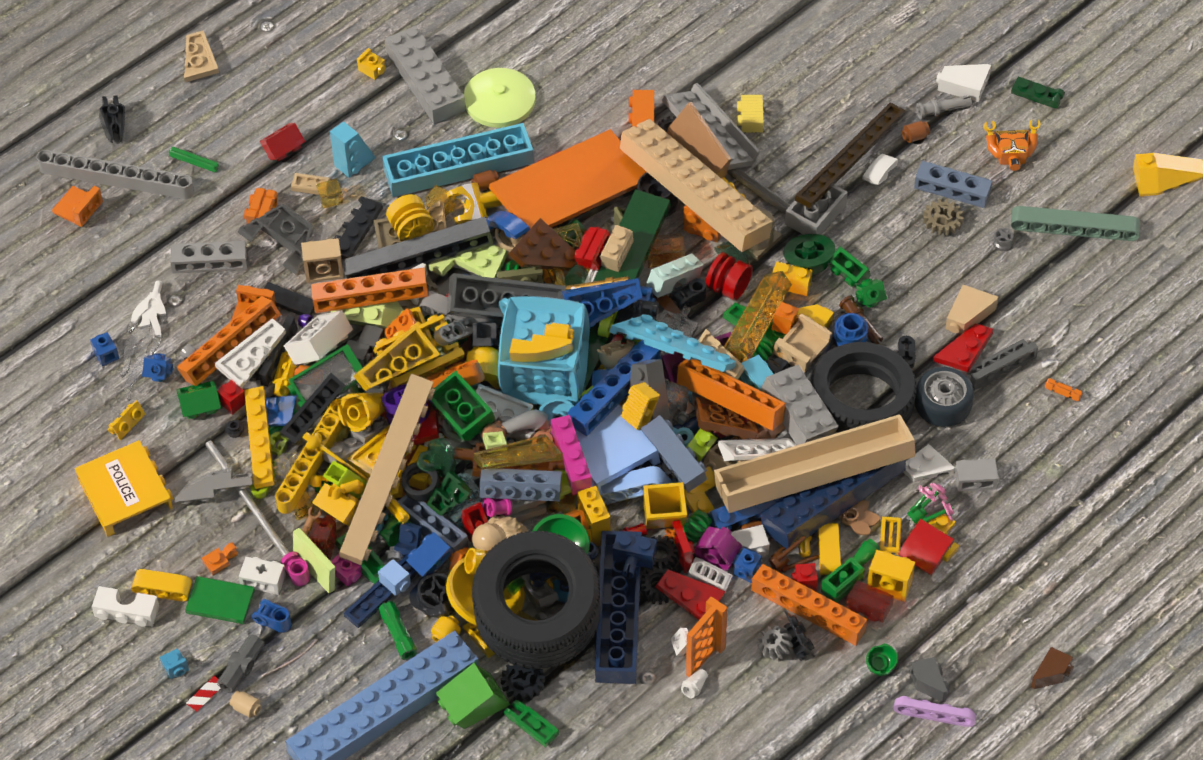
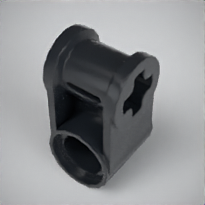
M695 278L675 288L670 293V298L676 301L680 311H686L706 299V283L703 279Z

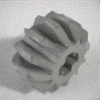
M775 625L773 629L768 626L767 632L761 631L763 637L758 638L760 643L758 647L766 658L770 657L775 661L777 657L783 659L784 653L789 654L787 649L793 647V644L790 642L792 636L788 634L786 628H780V626Z

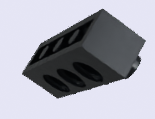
M330 373L283 427L280 435L295 446L325 412L331 402L344 390L346 385Z

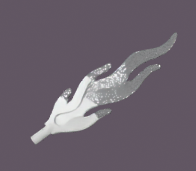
M161 281L155 282L153 292H150L135 308L127 329L128 334H131L134 330L135 332L129 337L124 347V368L120 373L122 378L129 372L131 357L134 354L136 356L134 369L125 382L124 391L128 401L131 400L132 386L142 375L144 357H146L150 343L154 339L151 347L152 355L156 353L160 345L162 334L158 317H160L163 325L167 321L165 307L161 301L160 292L163 285ZM142 319L139 327L136 329L138 322Z

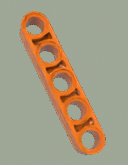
M476 359L425 377V379L433 382L432 388H435L454 371H457L470 386L485 379L481 366Z

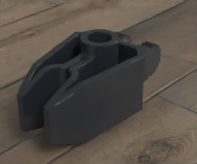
M118 95L113 96V104H108L107 97L102 96L99 119L105 136L113 143V133L115 131L119 136L120 142H122L125 127V106L119 103Z

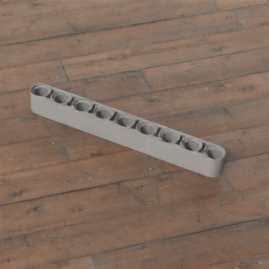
M42 150L36 156L40 172L48 175L188 199L194 195L192 178L185 174L50 150Z

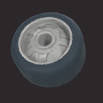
M951 367L933 368L923 374L917 383L915 396L916 410L926 422L939 427L957 425L970 414L974 398L973 385L969 378L957 369Z

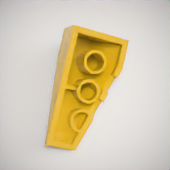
M1159 153L1136 154L1133 171L1139 196L1160 195L1170 188L1176 189L1181 184L1203 179V160Z

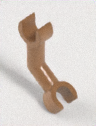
M313 505L308 510L309 516L302 529L307 536L315 519L322 512L320 509L317 515L312 514Z

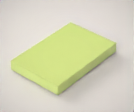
M300 528L294 530L293 551L297 552L302 560L307 563L309 573L328 593L335 590V566Z

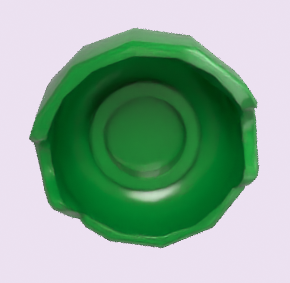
M885 643L872 647L866 655V665L869 671L878 676L890 674L898 663L896 650Z

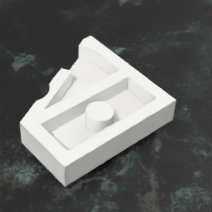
M928 444L917 452L915 457L905 462L906 470L903 473L913 482L924 478L937 477L938 474L945 472L952 474L955 471V467Z

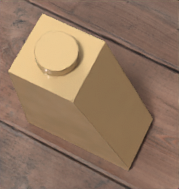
M962 285L947 317L945 329L952 333L963 334L975 323H980L996 310L998 296Z

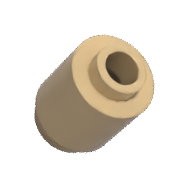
M236 691L230 699V706L233 707V710L249 718L257 716L261 711L260 700L244 691Z

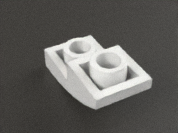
M881 154L868 167L862 179L869 181L870 184L879 185L887 179L888 172L897 166L898 159Z

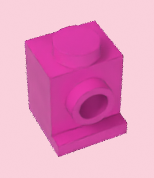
M339 554L331 560L335 566V577L347 587L360 578L362 572L359 564L339 557Z

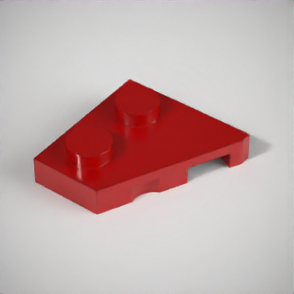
M680 520L673 521L672 525L677 535L675 536V543L678 549V559L685 574L689 572L694 561L692 554L694 553V547L691 541L688 542Z

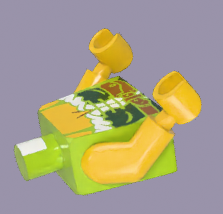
M334 460L323 476L312 475L310 478V485L312 487H321L322 481L326 483L332 482L337 485L329 487L328 497H331L333 500L340 498V492L343 494L349 493L355 498L360 499L367 485L366 480Z

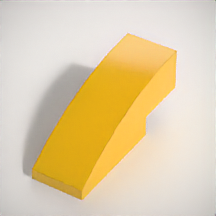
M533 334L532 341L512 338L509 351L510 360L515 362H537L557 358L572 352L573 344L572 339Z

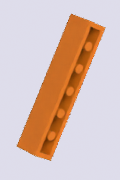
M685 359L678 365L677 384L772 431L784 421L786 403L719 370L702 365L698 360Z

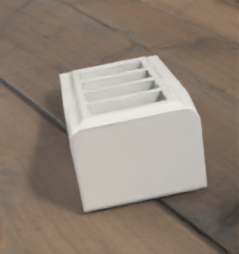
M695 557L688 572L689 578L727 591L733 578L732 574ZM713 575H716L715 580H711ZM721 577L724 578L722 585L719 584Z

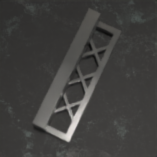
M1022 339L973 365L969 373L962 372L969 378L975 391L1035 359L1038 346L1035 342L1028 344Z

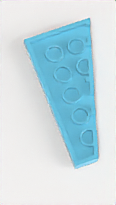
M643 314L642 316L611 325L610 333L617 334V332L627 334L626 338L644 340L645 345L671 354H674V351L682 353L685 359L701 360L702 365L722 372L734 369L736 361L731 359L729 355L719 353L713 347L703 345L697 339L689 338L683 335V332L673 330L667 324L653 320L649 315Z

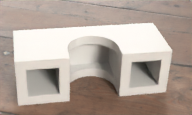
M98 587L92 604L95 617L101 620H116L120 623H134L141 627H153L159 609L157 596L137 593L135 600L131 604L122 605L120 604L121 598L118 589Z

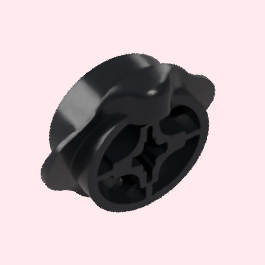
M432 573L424 578L421 577L417 585L410 592L409 600L411 605L422 611L425 615L434 618L448 617L453 614L455 609L451 603L443 604L444 601L448 600L446 591L448 576L442 573ZM431 587V589L426 590L425 593H421L424 588Z

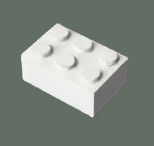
M343 310L317 315L290 339L284 347L294 365L302 363L306 365L312 361L318 362L325 358L328 352L336 349L339 342L348 338V334L353 328Z

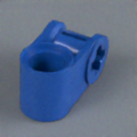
M262 599L258 610L251 615L252 619L259 625L269 627L280 633L289 631L292 626L288 609L274 604L267 599Z

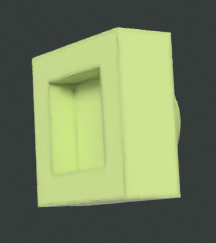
M503 431L483 433V442L487 452L506 450L507 443Z

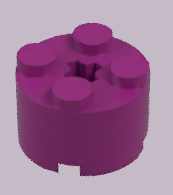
M708 527L697 543L694 553L697 558L727 571L741 550L742 544L731 535L732 532L728 528Z

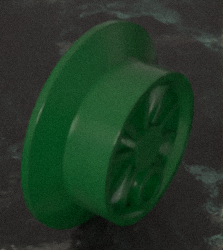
M820 234L797 236L791 239L783 249L784 258L788 263L796 267L811 269L812 275L824 271L836 252L834 242Z

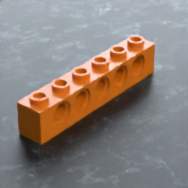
M424 267L311 284L315 313L428 297Z
M261 296L176 368L186 382L197 386L217 369L215 363L272 318L276 320L281 316V313L272 300Z
M764 564L760 566L752 578L751 591L855 646L866 632L867 618Z

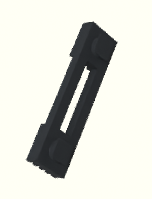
M287 315L282 325L286 334L274 348L269 360H265L259 372L260 385L268 387L270 381H273L281 354L286 350L284 345L292 336L296 335L298 327L293 316Z

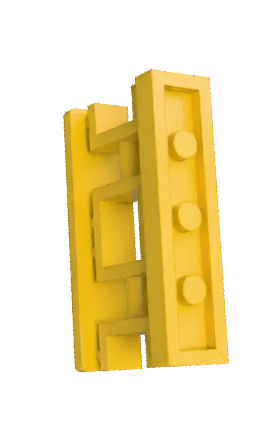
M435 314L429 317L427 322L423 324L418 322L414 325H417L426 336L424 331L435 327L433 330L435 333L440 327L448 323L445 322L443 314L440 316ZM403 330L398 331L392 338L388 340L383 338L376 342L373 350L374 353H377L378 356L405 332ZM435 339L430 341L434 347L439 345ZM458 342L442 346L446 355L433 361L429 360L412 371L390 379L391 386L394 388L407 384L411 374L422 378L462 360L465 353L462 348H459Z

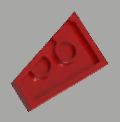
M975 323L934 356V362L969 373L992 337L993 329Z

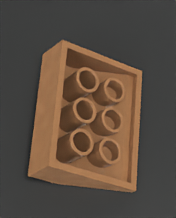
M689 102L669 126L667 133L720 178L726 177L731 158L692 102Z

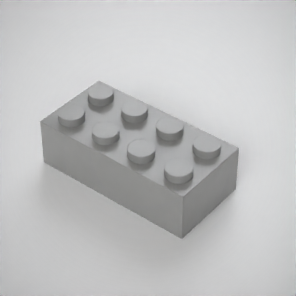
M799 364L766 377L761 391L786 403L784 421L782 423L796 445L835 434L839 427Z

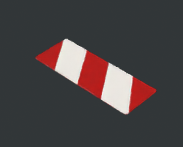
M213 676L186 704L197 712L221 689L217 685L219 679Z

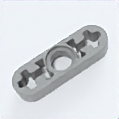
M466 317L447 324L435 331L434 339L439 345L445 346L473 335V323L478 322L473 317ZM453 327L459 331L460 335L454 332Z

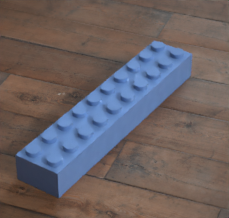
M454 630L285 741L287 752L293 760H345L439 698L436 694L437 691L473 663L479 666V660Z

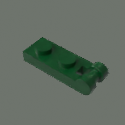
M1019 76L1011 89V94L1051 108H1058L1060 100L1065 95L1064 90L1060 88L1053 89Z

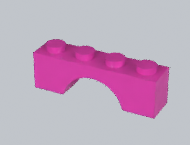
M570 415L551 419V434L556 448H559L572 495H576L578 491L592 487V477Z

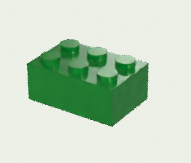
M454 371L433 388L435 392L432 400L428 399L429 404L463 441H470L485 426L496 420L492 409L457 371Z

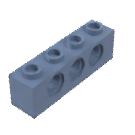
M922 161L915 177L914 188L985 208L991 193L992 180Z
M482 468L480 498L560 501V471Z

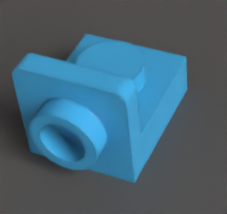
M178 648L159 657L170 679L180 677L189 671L187 661L183 658Z

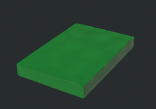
M197 576L185 612L186 614L244 624L255 588Z

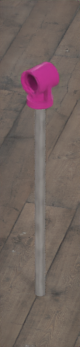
M208 441L205 445L222 469L230 468L214 443ZM238 486L235 487L282 554L281 564H284L285 571L290 576L291 582L296 586L306 585L310 580L307 563L302 560L297 552L288 551L245 488L239 489Z

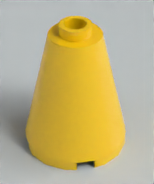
M381 392L350 393L342 397L341 404L338 405V415L342 424L348 426L353 432L365 430L385 411L382 403L384 394Z

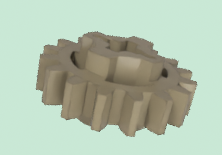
M938 199V203L931 201V206L927 205L923 213V223L926 224V228H932L931 233L938 231L939 236L942 232L946 236H948L950 231L954 234L956 229L960 230L961 224H963V211H960V206L955 207L954 201L951 204L948 203V199L945 202Z

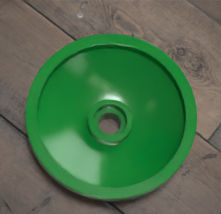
M550 515L538 522L533 531H548L549 533L552 532L565 538L567 537L579 545L588 555L590 546L588 533L577 519L569 515Z

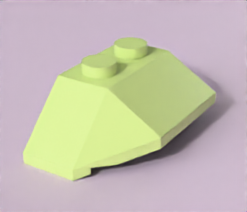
M398 301L341 309L350 324L365 326V324L376 325L383 329H386L401 314V311H404Z

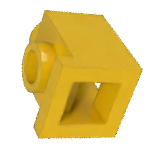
M367 48L357 58L358 71L375 80L385 72V60L372 53L371 49Z

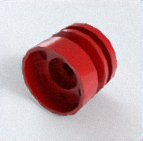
M721 252L715 258L707 273L706 287L714 289L718 293L722 291L723 296L737 301L743 295L751 280L753 267L741 260L736 262L735 257Z

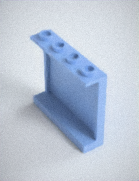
M620 405L588 436L575 429L592 477V487L596 486L600 495H602L601 486L649 460L653 466L660 463L658 450L640 429L636 430L621 417L623 409Z

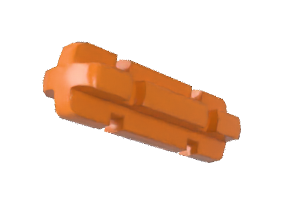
M1048 378L1045 383L1046 389L1055 390L1054 392L1068 398L1072 397L1071 399L1079 401L1082 397L1081 390L1076 388L1073 390V387L1061 382L1056 383L1054 379Z

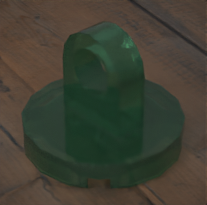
M433 439L429 442L427 451L420 453L417 465L424 471L436 470L438 476L445 477L448 471H455L456 460H453L452 456L455 455L454 450L446 439Z

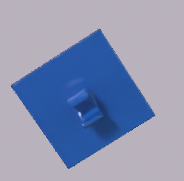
M296 395L266 398L269 427L285 426L294 414L297 400Z

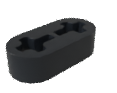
M902 336L898 341V355L905 359V356L908 357V364L913 369L916 359L915 340L911 336ZM904 343L908 344V349H905Z

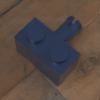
M617 532L613 546V561L625 563L621 574L627 578L629 571V578H633L636 566L652 569L657 553V540Z

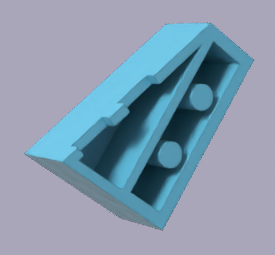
M344 121L330 131L334 166L348 178L358 173L364 166L376 158L361 136Z

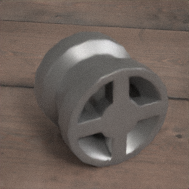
M1008 228L996 230L993 243L997 250L1008 251L1012 247V231Z

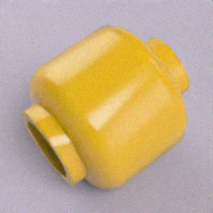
M453 616L440 617L431 628L432 639L438 642L454 630L459 635L461 633V628L458 625L459 621Z

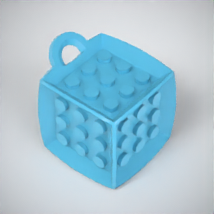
M521 296L510 297L509 299L503 298L499 301L504 318L501 327L498 360V380L502 393L532 404L543 405L546 401L553 398H563L576 405L581 400L580 395L583 392L588 363L590 324L585 305L575 301L550 297ZM551 323L569 324L571 329H574L573 351L568 354L537 362H515L510 360L509 351L512 338L532 341L533 334L544 336L546 324Z

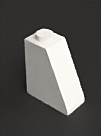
M991 65L944 66L942 73L939 72L936 79L938 91L958 97L970 95L972 101L979 102L990 77Z

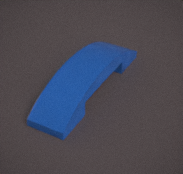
M497 211L486 218L489 230L494 227L502 229L507 237L517 239L530 230L529 226L520 218L506 211Z

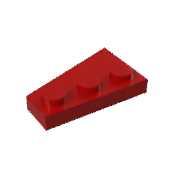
M667 570L655 586L698 620L706 613V601L710 597L720 601L726 592L671 570Z

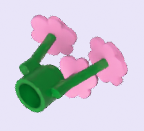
M935 483L930 484L931 488L928 486L923 488L920 485L918 489L923 493V496L907 512L913 522L917 524L920 519L928 522L946 513L950 520L953 521L954 507L950 503H945L944 500H947L944 487ZM938 495L942 499L945 509L925 517L928 513L924 508L931 501L936 502L935 498Z

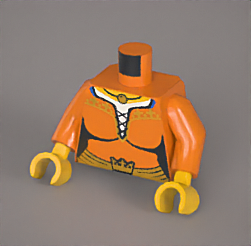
M1031 119L1029 123L1031 133H1029V130L994 131L993 134L996 123L991 121L992 129H989L987 122H985L983 129L988 133L986 135L988 151L999 160L1001 165H1009L1012 171L1019 170L1020 164H1025L1026 159L1032 156L1037 147L1038 134L1036 132L1040 127L1039 120L1038 126L1033 127Z

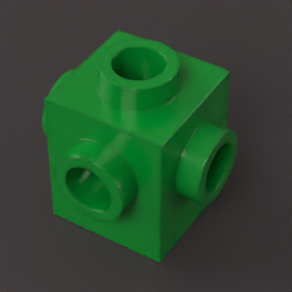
M866 279L861 281V284L856 285L857 291L855 295L860 304L874 307L878 305V302L887 299L884 284L881 280Z

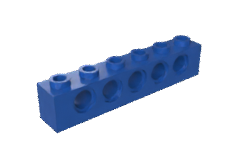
M644 340L634 345L625 357H622L613 369H610L587 394L583 395L575 406L570 408L567 415H570L574 428L588 436L629 395L632 364L645 360L661 359L660 350L645 345Z

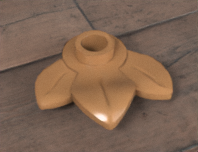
M862 500L841 514L840 518L842 523L851 526L855 533L869 535L870 527L880 521V516L869 511V502Z

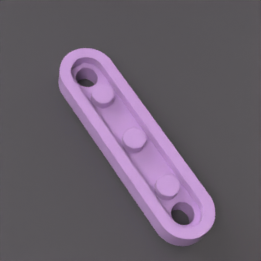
M907 696L896 698L894 702V711L902 715L964 727L975 725L976 714L969 708H956L949 704H935L928 700L920 701Z

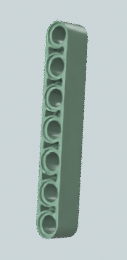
M1016 206L1012 208L1011 227L1017 231L1135 241L1140 235V220L1134 216Z

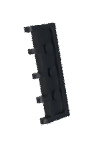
M363 196L358 199L362 205L359 210L355 208L351 210L354 218L350 223L344 222L342 224V227L346 229L342 236L335 235L333 238H339L341 259L344 260L354 255L373 225L374 220L377 219L382 211V203Z

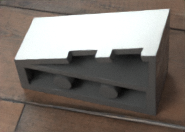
M662 359L645 360L632 364L630 388L633 385L645 382L660 394L650 422L659 415L663 419L670 417Z

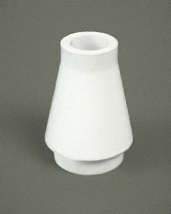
M698 669L693 675L683 681L682 693L689 698L698 696L708 677L707 672L703 669Z

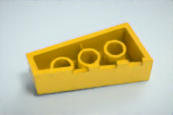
M414 325L353 377L367 391L441 354L418 326Z

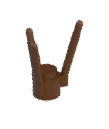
M803 536L788 549L782 546L776 553L771 555L769 563L777 572L781 570L785 573L787 570L794 568L795 564L811 562L818 559L819 555L789 565L787 564L790 562L787 554L806 539Z

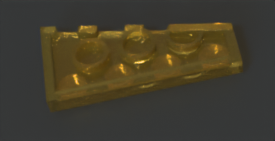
M546 434L474 453V461L482 470L563 460V453Z

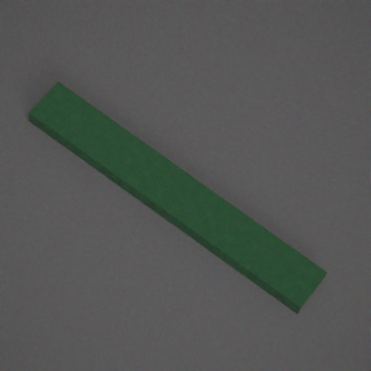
M635 189L619 226L633 231L634 242L619 272L600 266L594 281L605 280L608 277H629V280L639 278L671 207L670 200ZM619 310L617 312L613 325L617 324ZM600 323L590 327L588 363L583 391L590 388L592 373L598 370L601 362L597 349L601 350V346L610 343L613 337V333H610L608 338L598 336ZM537 404V410H539L542 405Z

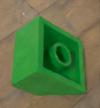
M214 380L200 383L197 386L191 385L176 389L182 415L187 417V419L196 418L199 416L198 414L204 412L207 415L218 412L217 409H221Z

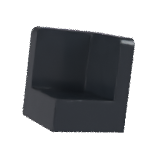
M473 323V346H498L497 323Z

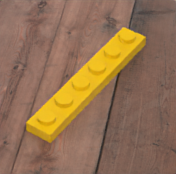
M263 386L246 389L245 401L253 482L255 489L275 485L266 395Z

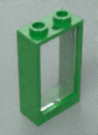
M346 344L290 378L287 388L292 396L296 395L299 402L297 403L301 408L330 373L346 385L344 390L338 395L339 397L350 390L351 385L359 384L353 376L363 367L349 345Z

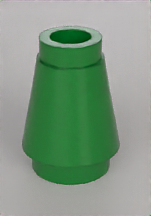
M872 539L863 541L853 559L863 566L874 558L876 550L880 551V547Z

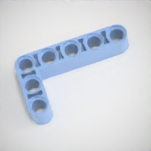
M656 466L633 470L601 486V498L604 504L643 496L644 485L673 483V481L661 468ZM578 494L574 495L573 505L578 508Z

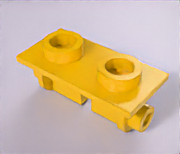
M136 400L132 404L127 405V408L120 414L121 417H117L110 423L107 430L111 434L116 433L119 440H122L146 413Z

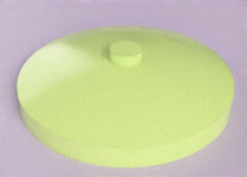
M508 68L485 70L475 75L468 82L464 90L465 108L470 117L482 125L495 128H503L520 123L533 111L536 101L532 82L524 74Z

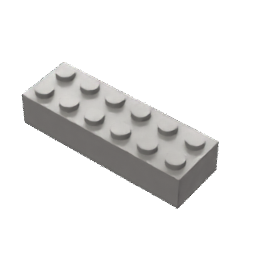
M417 26L384 38L387 55L433 124L466 111L464 95Z

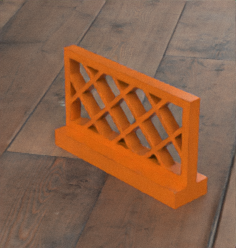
M713 597L706 601V613L687 634L686 675L688 677L693 675L715 650L721 654L726 649L728 607Z

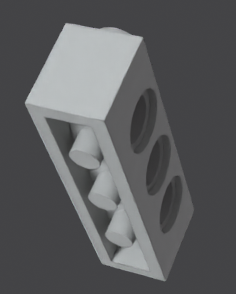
M246 241L171 244L170 263L172 273L247 270Z

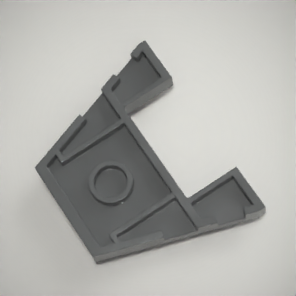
M281 204L266 212L260 218H256L249 224L241 226L238 233L250 242L260 230L267 233L292 252L283 263V266L297 275L303 259L301 243L308 242L313 225L285 204Z

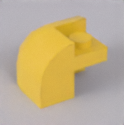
M491 346L473 347L467 353L466 362L478 360L485 375L483 381H488L495 389H500L498 380L499 350Z

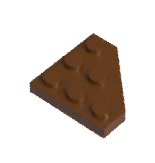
M541 218L508 253L515 262L525 268L534 266L538 267V269L552 270L553 268H560L561 270L569 271L576 263L574 259L575 250Z
M695 397L694 407L698 426L703 431H716L726 436L736 435L745 440L750 438L756 440L758 434L756 424L751 421L744 422V420L740 419L741 415L729 409L725 411L719 404L709 399Z

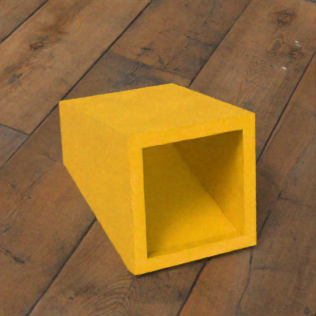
M683 482L643 486L646 529L673 527L672 522L680 520L682 526L685 525L687 511Z

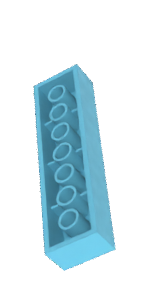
M524 123L382 156L384 172L393 197L472 179L474 174L487 170L501 172L534 164L533 148Z

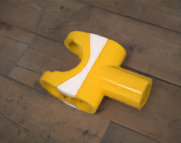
M478 183L465 184L446 193L447 198L457 199L464 205V214L454 218L457 225L481 217L487 218L486 209L503 205L492 191L481 193Z

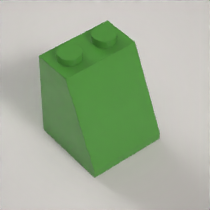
M475 663L436 692L440 699L438 700L439 705L449 713V721L454 726L458 725L463 729L510 705L491 673Z

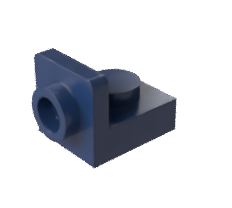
M407 522L401 523L399 542L394 546V550L399 551L403 555H409L413 549L420 546L422 526Z

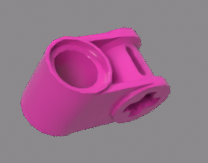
M483 498L485 515L489 517H495L500 514L505 516L511 515L512 504L510 499Z

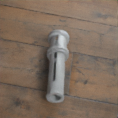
M970 95L944 101L932 100L926 104L917 103L916 110L918 117L924 119L925 116L929 115L938 116L940 112L972 106V99Z

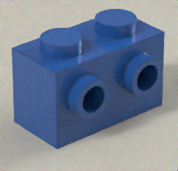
M433 532L426 535L422 540V544L409 553V558L406 561L424 578L434 573L455 551Z

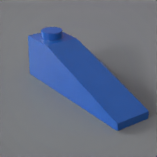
M639 278L561 291L563 299L585 305L590 327L642 298Z

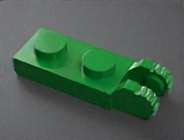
M518 700L513 702V706L521 713L519 716L510 709L504 711L508 719L545 748L559 735V730Z

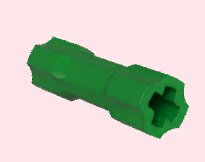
M388 601L380 605L379 613L389 629L401 659L408 660L413 658L417 654V648L402 622L395 603Z

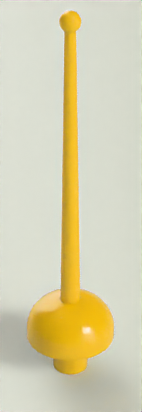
M308 432L304 434L302 438L309 442L306 446L307 449L315 450L319 447L365 480H369L321 444L322 436L319 432H316L314 436Z

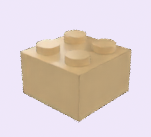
M339 238L301 243L307 283L344 278Z

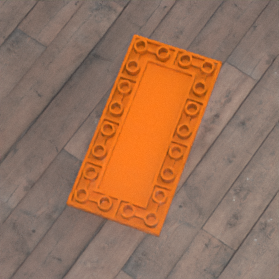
M609 129L489 184V189L509 213L520 218L529 228L540 218L552 228L638 188L639 178L647 171L620 149L621 141Z

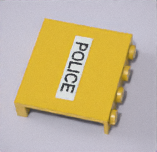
M140 440L75 468L77 479L107 537L115 534L113 525L165 503L170 509H173L171 503L174 500L170 489H165L166 483L163 476H158L156 472L158 471L157 465L154 460L150 461V452L147 446H142Z

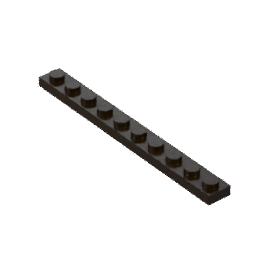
M890 102L795 195V201L811 208L904 116L905 110Z

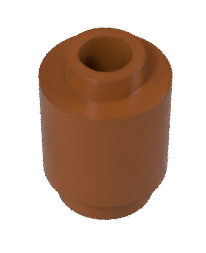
M926 121L905 125L902 130L903 139L909 143L924 139L930 135V128Z
M487 170L474 174L471 183H478L481 192L488 190L489 184L499 180L496 170Z

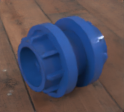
M847 313L836 320L834 341L837 346L853 342H867L868 324L862 316Z

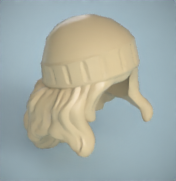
M504 515L495 516L474 530L472 542L477 549L491 550L492 547L494 548L497 543L505 538L529 531L516 518L505 517Z

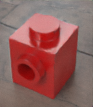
M232 380L223 384L217 391L220 405L232 415L246 405L244 390Z
M815 563L795 564V572L791 573V579L817 592L818 579Z

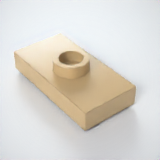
M295 173L291 184V191L327 196L331 178Z

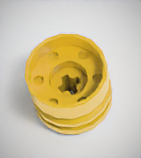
M404 195L392 202L387 209V219L401 242L429 234L434 229L435 223L426 210L421 198L417 195Z

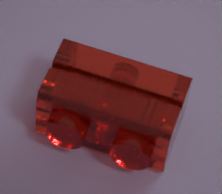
M857 580L847 597L846 607L857 614L862 613L866 615L871 621L883 623L892 608L894 596Z

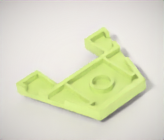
M493 244L429 264V269L444 276L456 264L482 277L496 278L497 272H500L507 257V252Z

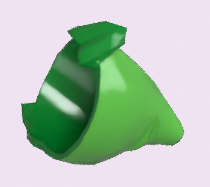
M390 514L380 534L388 546L393 547L399 542L400 525L402 522H399L396 517Z

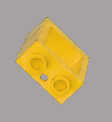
M593 486L577 492L578 510H583L588 526L591 527V529L586 530L589 541L598 547L601 546L602 531H611V522L597 487Z

